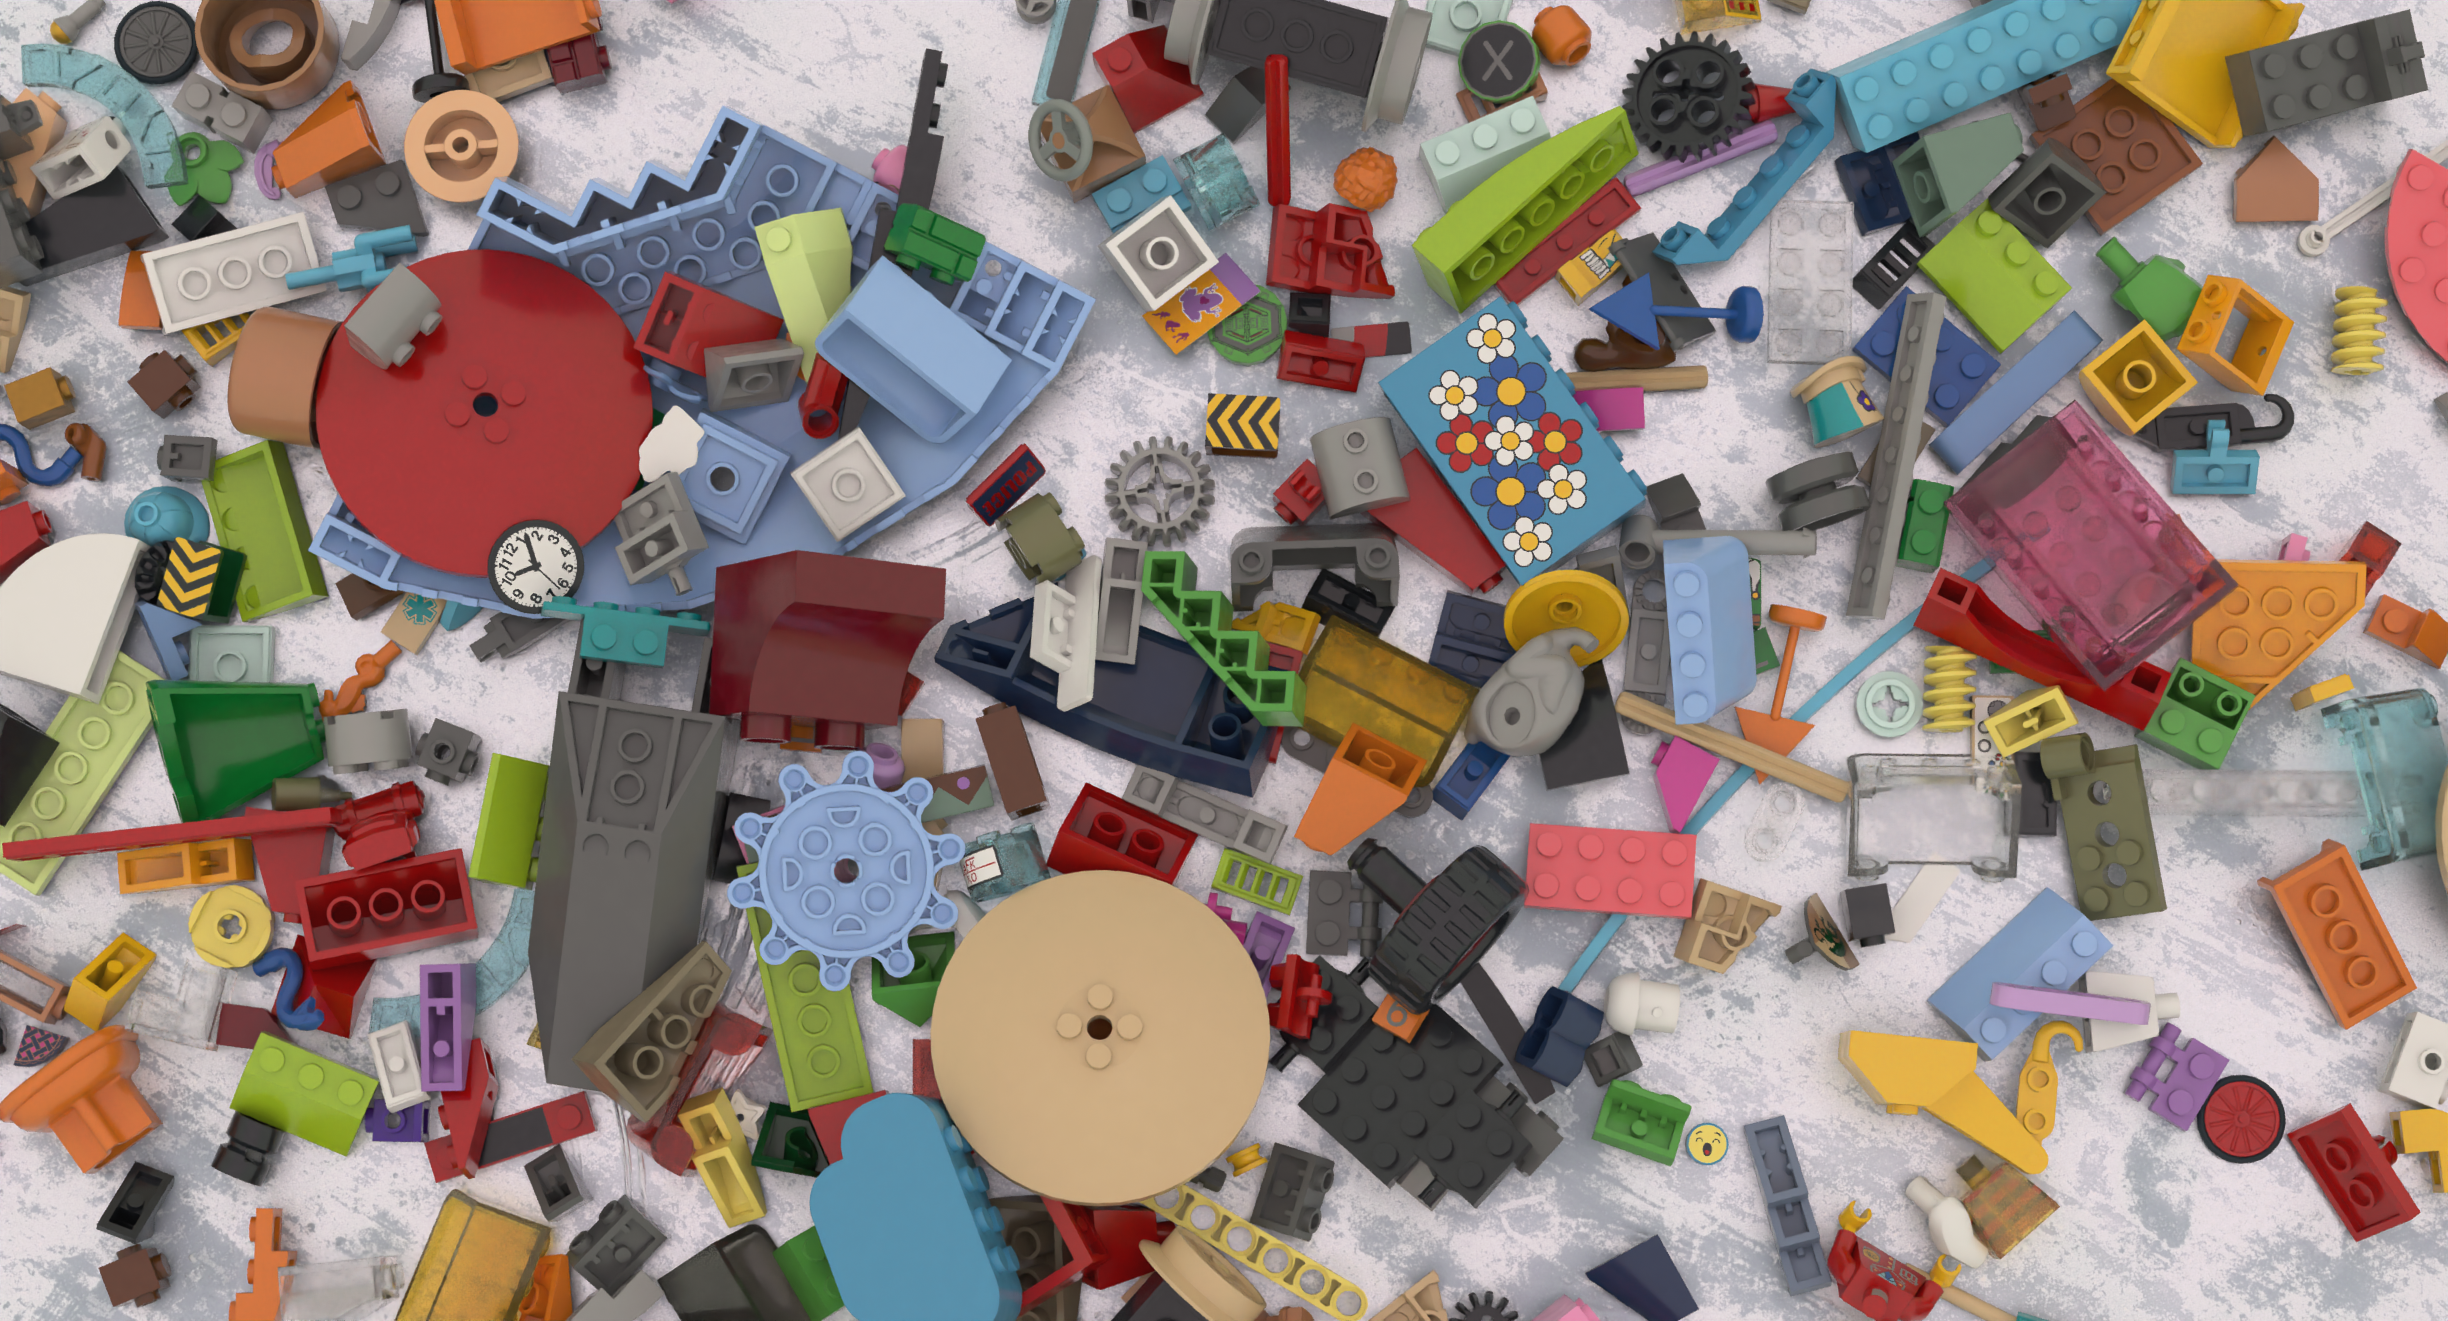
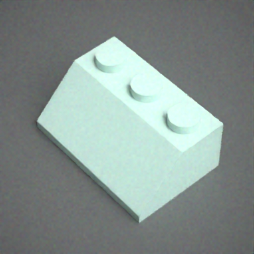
M1531 96L1421 143L1419 157L1446 214L1453 203L1462 200L1473 189L1505 165L1540 143L1550 139L1551 135L1534 97Z

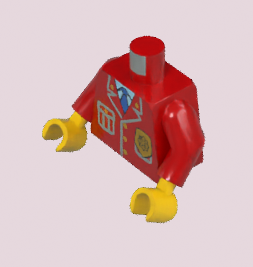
M1852 1201L1839 1214L1838 1220L1843 1229L1838 1230L1827 1259L1828 1269L1837 1281L1839 1297L1844 1302L1864 1313L1867 1317L1876 1321L1924 1320L1944 1292L1942 1288L1950 1287L1961 1271V1264L1957 1266L1955 1271L1945 1270L1942 1262L1947 1255L1943 1254L1937 1259L1930 1270L1931 1280H1926L1925 1276L1855 1234L1871 1219L1872 1212L1870 1208H1867L1860 1217L1856 1216L1853 1211L1856 1201Z

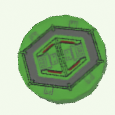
M1256 285L1261 292L1207 332L1209 342L1215 351L1232 364L1251 366L1264 363L1281 347L1283 334L1287 330L1288 325L1285 309L1277 296L1261 285Z

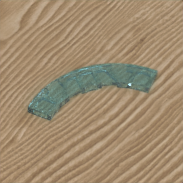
M42 43L21 45L22 83L28 88L55 87L81 93L103 104L121 120L132 136L131 138L139 154L143 170L144 185L148 189L189 184L182 145L173 123L154 95L134 76L100 55L73 49L70 46Z
M514 888L512 903L499 935L486 953L476 962L475 1017L498 1002L527 971L535 891ZM420 994L399 998L374 997L368 1034L407 1020L412 1027L414 1038H420Z

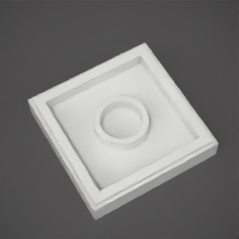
M859 426L790 472L837 542L906 496Z

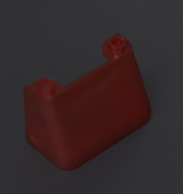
M718 1000L711 1016L705 1018L695 1039L698 1044L693 1054L687 1056L678 1077L681 1079L675 1092L647 1123L642 1122L633 1114L629 1117L626 1132L630 1142L670 1172L680 1177H694L697 1172V1168L692 1160L695 1153L694 1142L690 1134L685 1131L682 1123L678 1121V1113L685 1101L690 1099L716 1050L736 1057L748 1052L754 1045L764 1048L773 1029Z

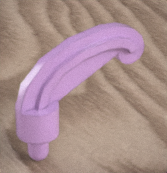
M277 139L259 149L254 161V174L258 187L267 198L272 200L279 199L282 194L280 189L273 187V173L271 169L273 159L275 158L273 151L282 143Z

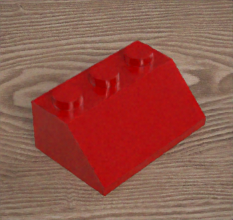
M1086 782L1057 833L1046 866L1062 874L1094 870L1130 872L1148 876L1175 887L1198 834Z

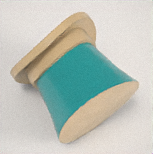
M1856 356L1837 358L1825 364L1791 388L1790 394L1792 398L1801 394L1803 403L1807 404L1814 448L1826 447L1844 441L1885 419L1862 385L1866 380L1863 373L1867 370L1862 358Z

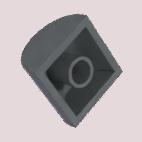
M2048 138L1988 196V200L1996 213L2042 246L2048 248L2090 209L2106 191L2096 175L2074 152L2061 142Z

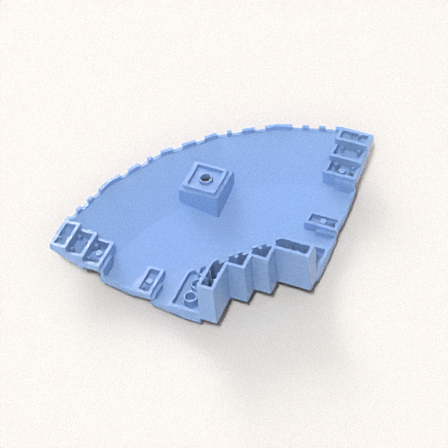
M722 106L687 177L655 160H650L645 163L631 193L599 177L590 179L574 211L507 176L495 177L476 214L483 218L468 250L491 249L511 251L541 259L564 269L589 285L609 303L621 317L636 342L665 271L675 272L784 319L765 266L754 227L793 214L842 208L853 245L850 285L853 291L868 272L878 218L875 207L879 202H887L891 210L896 211L898 194L729 106ZM985 241L981 255L977 258L978 263L969 282L954 280L953 286H949L929 278L931 270L920 266L918 271L913 270L911 279L925 290L931 292L937 300L957 316L963 318L968 325L989 342L995 344L1012 361L977 415L945 443L937 444L924 439L873 397H869L858 426L906 496L839 542L835 540L790 472L838 441L848 381L838 412L839 426L834 434L824 439H815L804 431L798 410V400L805 392L807 383L798 378V376L796 377L788 402L710 412L708 401L701 400L699 405H695L676 397L670 390L666 392L650 384L653 408L666 415L673 406L677 405L704 430L703 437L697 442L698 459L696 465L687 468L679 477L709 548L691 558L687 565L684 566L687 578L693 588L692 591L684 595L676 596L668 574L661 576L651 583L630 585L615 550V547L623 543V540L613 520L598 537L581 549L584 558V574L582 582L572 598L577 599V605L593 607L594 602H610L618 604L619 611L635 612L636 607H650L659 609L661 612L664 610L692 609L715 601L716 567L795 550L841 556L851 551L923 503L928 502L952 487L977 462L978 458L1000 437L1048 382L1058 374L1096 299ZM990 260H996L1001 264V271L996 276H990L985 271V266ZM785 320L777 339L782 338L786 340L788 329ZM640 351L644 364L649 366L653 356ZM660 360L683 372L678 382L708 396L706 377ZM481 396L475 400L473 408L480 416L487 417L497 411L498 404L490 396ZM817 410L810 415L813 417H819L825 414L827 411ZM718 467L729 468L735 476L734 485L728 490H719L711 482V473ZM645 481L643 488L652 482ZM338 494L308 549L309 552L383 589L400 590L433 599H445L462 603V605L479 606L532 619L553 618L541 616V614L524 613L509 607L496 595L489 578L464 577L438 572L416 564L395 553L379 542L357 521Z

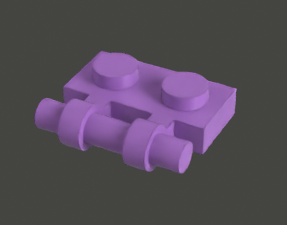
M2167 1022L2161 1034L2153 1037L2149 1046L2152 1049L2141 1067L2136 1066L2129 1078L2132 1079V1082L2125 1095L2140 1102L2146 1090H2149L2156 1096L2148 1110L2185 1132L2189 1129L2228 1064L2229 1059L2195 1038H2190L2183 1050L2179 1049L2174 1043L2182 1030ZM2165 1058H2168L2175 1064L2165 1081L2162 1082L2155 1075Z

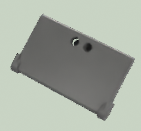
M1654 232L1631 240L1624 238L1608 247L1612 256L1616 255L1632 282L1649 272L1653 305L1701 307L1675 265L1656 257L1652 252L1660 243ZM1655 316L1671 342L1669 345L1673 352L1681 350L1689 343L1716 332L1708 318Z

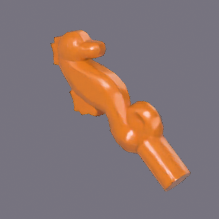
M390 640L374 655L368 653L360 656L355 662V669L358 675L349 677L344 681L335 700L333 691H324V700L318 706L322 720L324 721L323 717L364 711L366 695L362 694V690L379 684L385 677V667L401 654L402 650Z

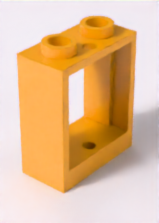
M2208 275L2177 350L2230 391L2263 396L2294 321L2241 279ZM2234 307L2246 316L2249 321L2232 362L2229 363L2216 353L2215 349ZM2266 349V352L2261 355V352Z

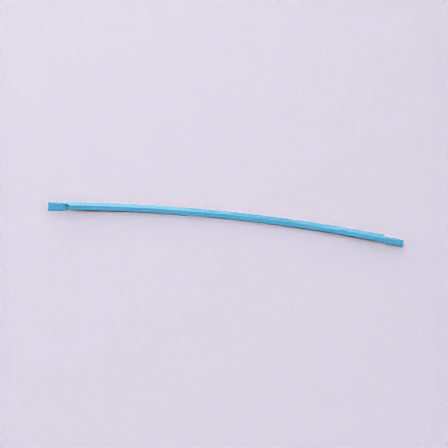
M2045 524L2016 544L2008 541L1972 566L1960 577L1973 583L1977 582L2013 555L2048 533L2050 528ZM1923 604L1847 665L1789 719L1806 723L1861 672L1916 628L1913 625ZM1743 764L1697 812L1679 834L1697 835L1722 806L1755 773L1754 768ZM1612 914L1558 989L1566 990L1572 994L1629 915Z

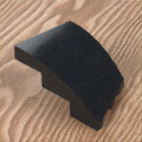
M1602 659L1590 664L1582 671L1585 685L1577 713L1556 743L1544 753L1539 754L1546 791L1629 775L1619 723Z

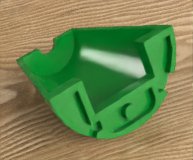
M151 680L146 682V694L165 772L173 790L172 795L181 823L217 819L271 789L274 778H291L324 759L321 743L326 742L324 723L322 718L314 720L313 708L320 706L314 682L309 684Z

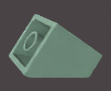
M2010 112L1923 136L1892 161L1919 237L1927 236L1959 212L2024 151L2021 130L2014 124Z

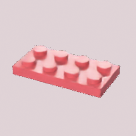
M1530 823L1526 884L1528 885L1529 893L1524 902V908L1691 920L1697 835Z

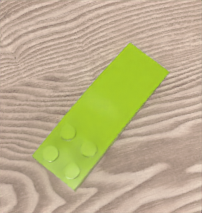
M1621 106L1615 107L1540 143L1505 165L1473 189L1462 200L1453 203L1447 213L1432 227L1423 230L1412 244L1428 286L1458 313H1463L1639 154L1626 111Z

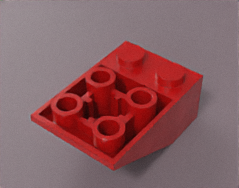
M665 271L633 348L706 377L704 348L777 339L784 319L675 272Z

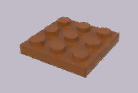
M2113 78L2073 105L2076 111L2074 119L2045 131L2037 130L2029 137V140L2036 149L2048 138L2061 142L2074 152L2099 179L2106 193L2084 214L2100 236L2183 180L2203 164L2171 120Z

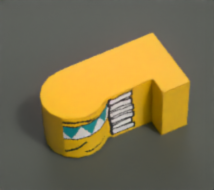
M1615 229L1605 234L1593 246L1588 247L1573 260H1569L1557 270L1555 279L1578 306L1623 268L1616 255L1612 256L1608 250V247L1614 242L1623 239Z

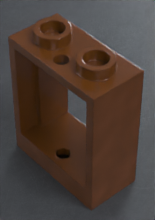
M1006 702L984 708L982 710L984 716L976 718V722L1006 813L1011 821L1051 808L1016 706L1007 707Z

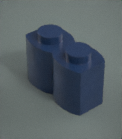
M1554 986L1550 987L1538 1005L1534 1023L1526 1031L1518 1046L1515 1061L1556 1083L1568 1087L1582 1070L1585 1050L1600 1034L1604 1012L1566 991Z

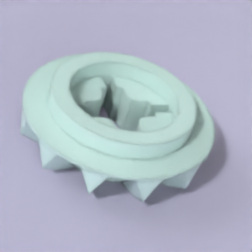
M1885 671L1871 676L1864 682L1859 689L1855 707L1858 711L1860 722L1873 734L1893 738L1906 734L1915 727L1922 714L1923 699L1918 686L1909 677L1898 672ZM1887 687H1889V694H1891L1893 701L1906 703V706L1893 710L1891 722H1889V717L1886 716L1885 709L1872 707V704L1885 699Z

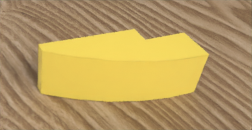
M723 1087L687 1099L677 1116L696 1149L692 1160L728 1228L764 1217L767 1209L756 1167L751 1166L752 1155Z

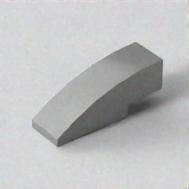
M1110 537L1105 539L1100 581L1095 660L1135 665L1143 592L1141 591L1143 567L1148 542Z
M641 1269L631 1275L612 1296L602 1287L590 1294L565 1321H633L646 1312L665 1292Z

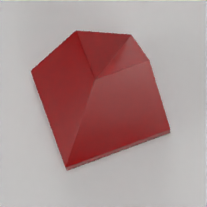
M297 935L292 950L299 955L303 963L304 972L302 982L293 1000V1010L295 1011L311 996L316 999L315 1010L319 1009L324 1013L325 1020L317 1029L351 1039L377 960L372 959L312 971L305 937ZM286 968V970H285V973H284L282 982H281V984H280L278 993H279L280 988H281V986H282V984H283V981H284V979H285V977H286L287 968ZM276 996L271 1013L277 1016Z

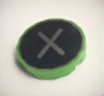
M1501 20L1484 23L1473 30L1462 44L1458 59L1460 77L1467 88L1482 100L1499 104L1514 101L1524 95L1523 93L1530 86L1532 87L1536 81L1541 64L1538 46L1530 34L1515 23Z

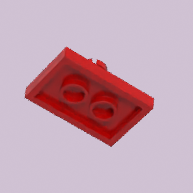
M2351 1103L2302 1124L2287 1134L2356 1242L2408 1222L2421 1213L2391 1167L2398 1158L2395 1146L2389 1141L2380 1149L2379 1147L2384 1143L2386 1137L2380 1135L2372 1137Z

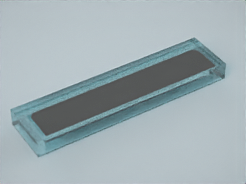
M1058 0L1031 101L1032 105L1039 107L1044 102L1052 99H1063L1071 103L1075 101L1101 0Z

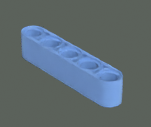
M2074 310L1937 436L1929 446L1958 475L2097 347L2103 339Z

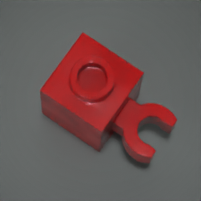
M1308 459L1273 493V501L1277 504L1273 509L1289 525H1292L1294 522H1297L1300 526L1306 525L1326 504L1317 467Z

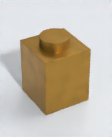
M51 367L4 385L17 422L29 430L75 412L71 399L76 398V394L71 381L66 375L62 376Z

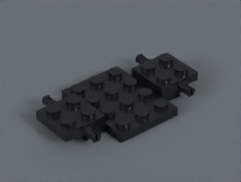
M1319 955L1313 963L1320 965L1319 975L1323 976L1321 989L1332 993V1002L1329 1005H1319L1318 1016L1312 1019L1310 1039H1299L1282 1030H1278L1285 1044L1269 1062L1282 1073L1290 1062L1299 1055L1312 1061L1325 1073L1297 1105L1389 1189L1395 1185L1419 1158L1429 1167L1434 1177L1431 1183L1417 1196L1430 1209L1446 1190L1461 1195L1469 1204L1477 1209L1533 1147L1517 1131L1511 1120L1528 1102L1527 1099L1514 1089L1499 1108L1484 1102L1477 1093L1504 1065L1500 1059L1437 1004L1429 1010L1410 1043L1373 1023L1372 1018L1379 1007L1366 997L1361 987L1370 976L1368 972L1370 961L1364 956L1358 965L1349 974L1336 970Z

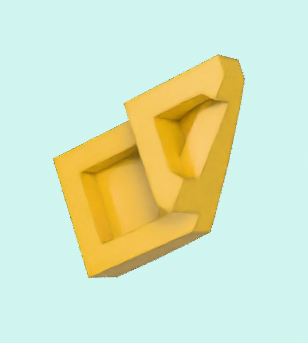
M1267 601L1260 605L1261 609L1243 619L1236 618L1232 621V629L1235 631H1259L1268 643L1293 648L1308 655L1321 616L1315 612L1282 602L1274 605L1272 602Z

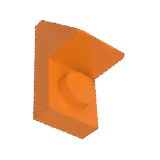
M2385 594L2379 597L2363 633L2432 667L2440 669L2448 653V623L2430 608L2421 612Z

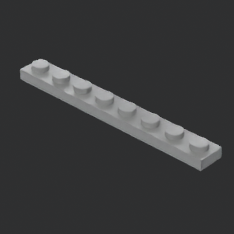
M1934 292L1907 295L1884 414L1885 419L1883 420L1868 500L1871 507L1865 513L1846 616L1857 619L1885 620L1886 610L1890 602V589L1894 568L1898 561L1897 553L1902 527L1906 518L1905 511L1909 490L1913 482V469L1917 448L1921 440V427L1925 406L1929 398L1928 391L1933 366L1936 361L1939 333L1944 320L1946 296Z

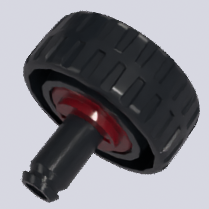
M1367 838L1348 859L1349 870L1355 869L1358 878L1399 914L1393 928L1372 956L1368 972L1370 977L1405 1009L1414 1015H1421L1446 997L1486 955L1520 911L1528 896L1529 888L1526 882L1508 865L1484 846L1476 845L1469 848L1456 858L1440 875H1437L1427 884L1387 847L1378 846L1376 844L1377 839Z

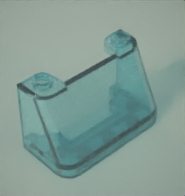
M2419 687L2352 698L2320 709L2325 729H2339L2344 735L2338 738L2339 745L2350 744L2370 824L2361 827L2362 836L2369 835L2367 847L2356 851L2361 871L2437 855L2435 814L2438 794L2445 769L2448 765V758L2437 719L2438 704L2435 697L2424 688Z

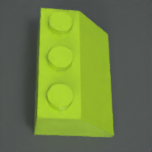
M1988 198L1958 223L1917 263L1918 267L2000 354L2049 312L2072 289L2013 224L1992 209Z
M492 753L468 877L483 883L532 891L533 883L536 882L549 765Z
M262 1031L243 1071L229 1108L343 1156H347L380 1080L375 1076L296 1043Z

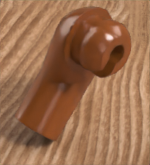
M70 424L66 428L65 439L84 457L81 478L89 481H101L107 450L105 441L87 424Z

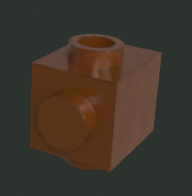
M163 350L160 354L156 352L148 356L140 364V371L127 381L149 408L163 419L174 410L180 411L186 408L195 399L196 395L194 393L201 388L193 378L197 370L182 354L175 358L166 350Z
M141 1244L118 1251L116 1253L118 1260L98 1268L113 1307L126 1306L135 1302L137 1308L160 1300L159 1291L171 1287L167 1277L171 1276L172 1273L166 1256L163 1253L158 1254L156 1248L142 1249Z

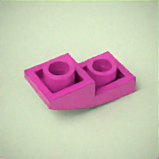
M1643 387L1575 391L1576 394L1573 395V398L1578 405L1586 402L1598 418L1600 426L1596 429L1598 433L1602 431L1645 429Z

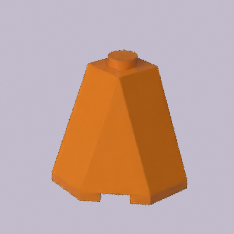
M351 80L343 83L273 151L277 165L272 166L271 169L280 189L286 188L294 198H298L322 189L329 184L386 165L360 90Z

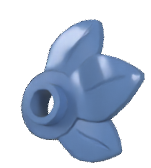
M654 357L649 366L644 365L643 369L649 374L650 384L666 392L670 390L676 397L695 405H699L701 400L708 401V396L678 382L683 372Z

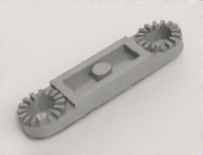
M1649 570L1639 576L1633 587L1623 692L1626 691L1664 707L1670 655L1667 601L1665 596L1660 602H1649L1648 599H1645L1642 589L1643 585L1650 580H1657L1665 587V574L1660 570ZM1621 715L1624 726L1634 734L1646 735L1656 730V728L1648 725L1637 724L1633 719Z

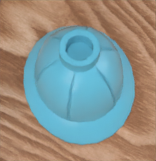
M161 486L144 491L131 502L125 513L124 527L126 536L139 539L147 545L153 546L164 540L174 542L176 537L194 542L206 541L209 536L210 522L207 511L195 496L177 487Z

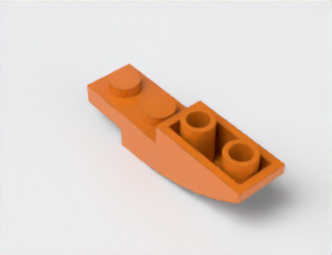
M256 1208V1217H251L249 1238L251 1242H255L254 1259H250L248 1263L247 1279L249 1284H253V1292L236 1293V1301H231L229 1321L284 1320L295 1278L297 1251L281 1250L283 1208Z

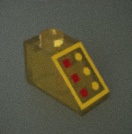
M1675 0L1681 35L1689 34L1693 31L1702 32L1760 23L1762 21L1758 0Z

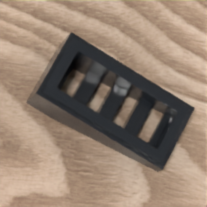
M1908 220L1854 276L1850 284L1876 309H1881L1919 269L1917 263L1936 245L1926 236L1919 237L1916 226ZM1902 238L1921 254L1918 258L1900 242ZM1892 250V251H1893L1900 259H1902L1909 267H1908V268H1905V267H1904L1892 254H1890L1889 252ZM1878 263H1882L1898 279L1895 281Z

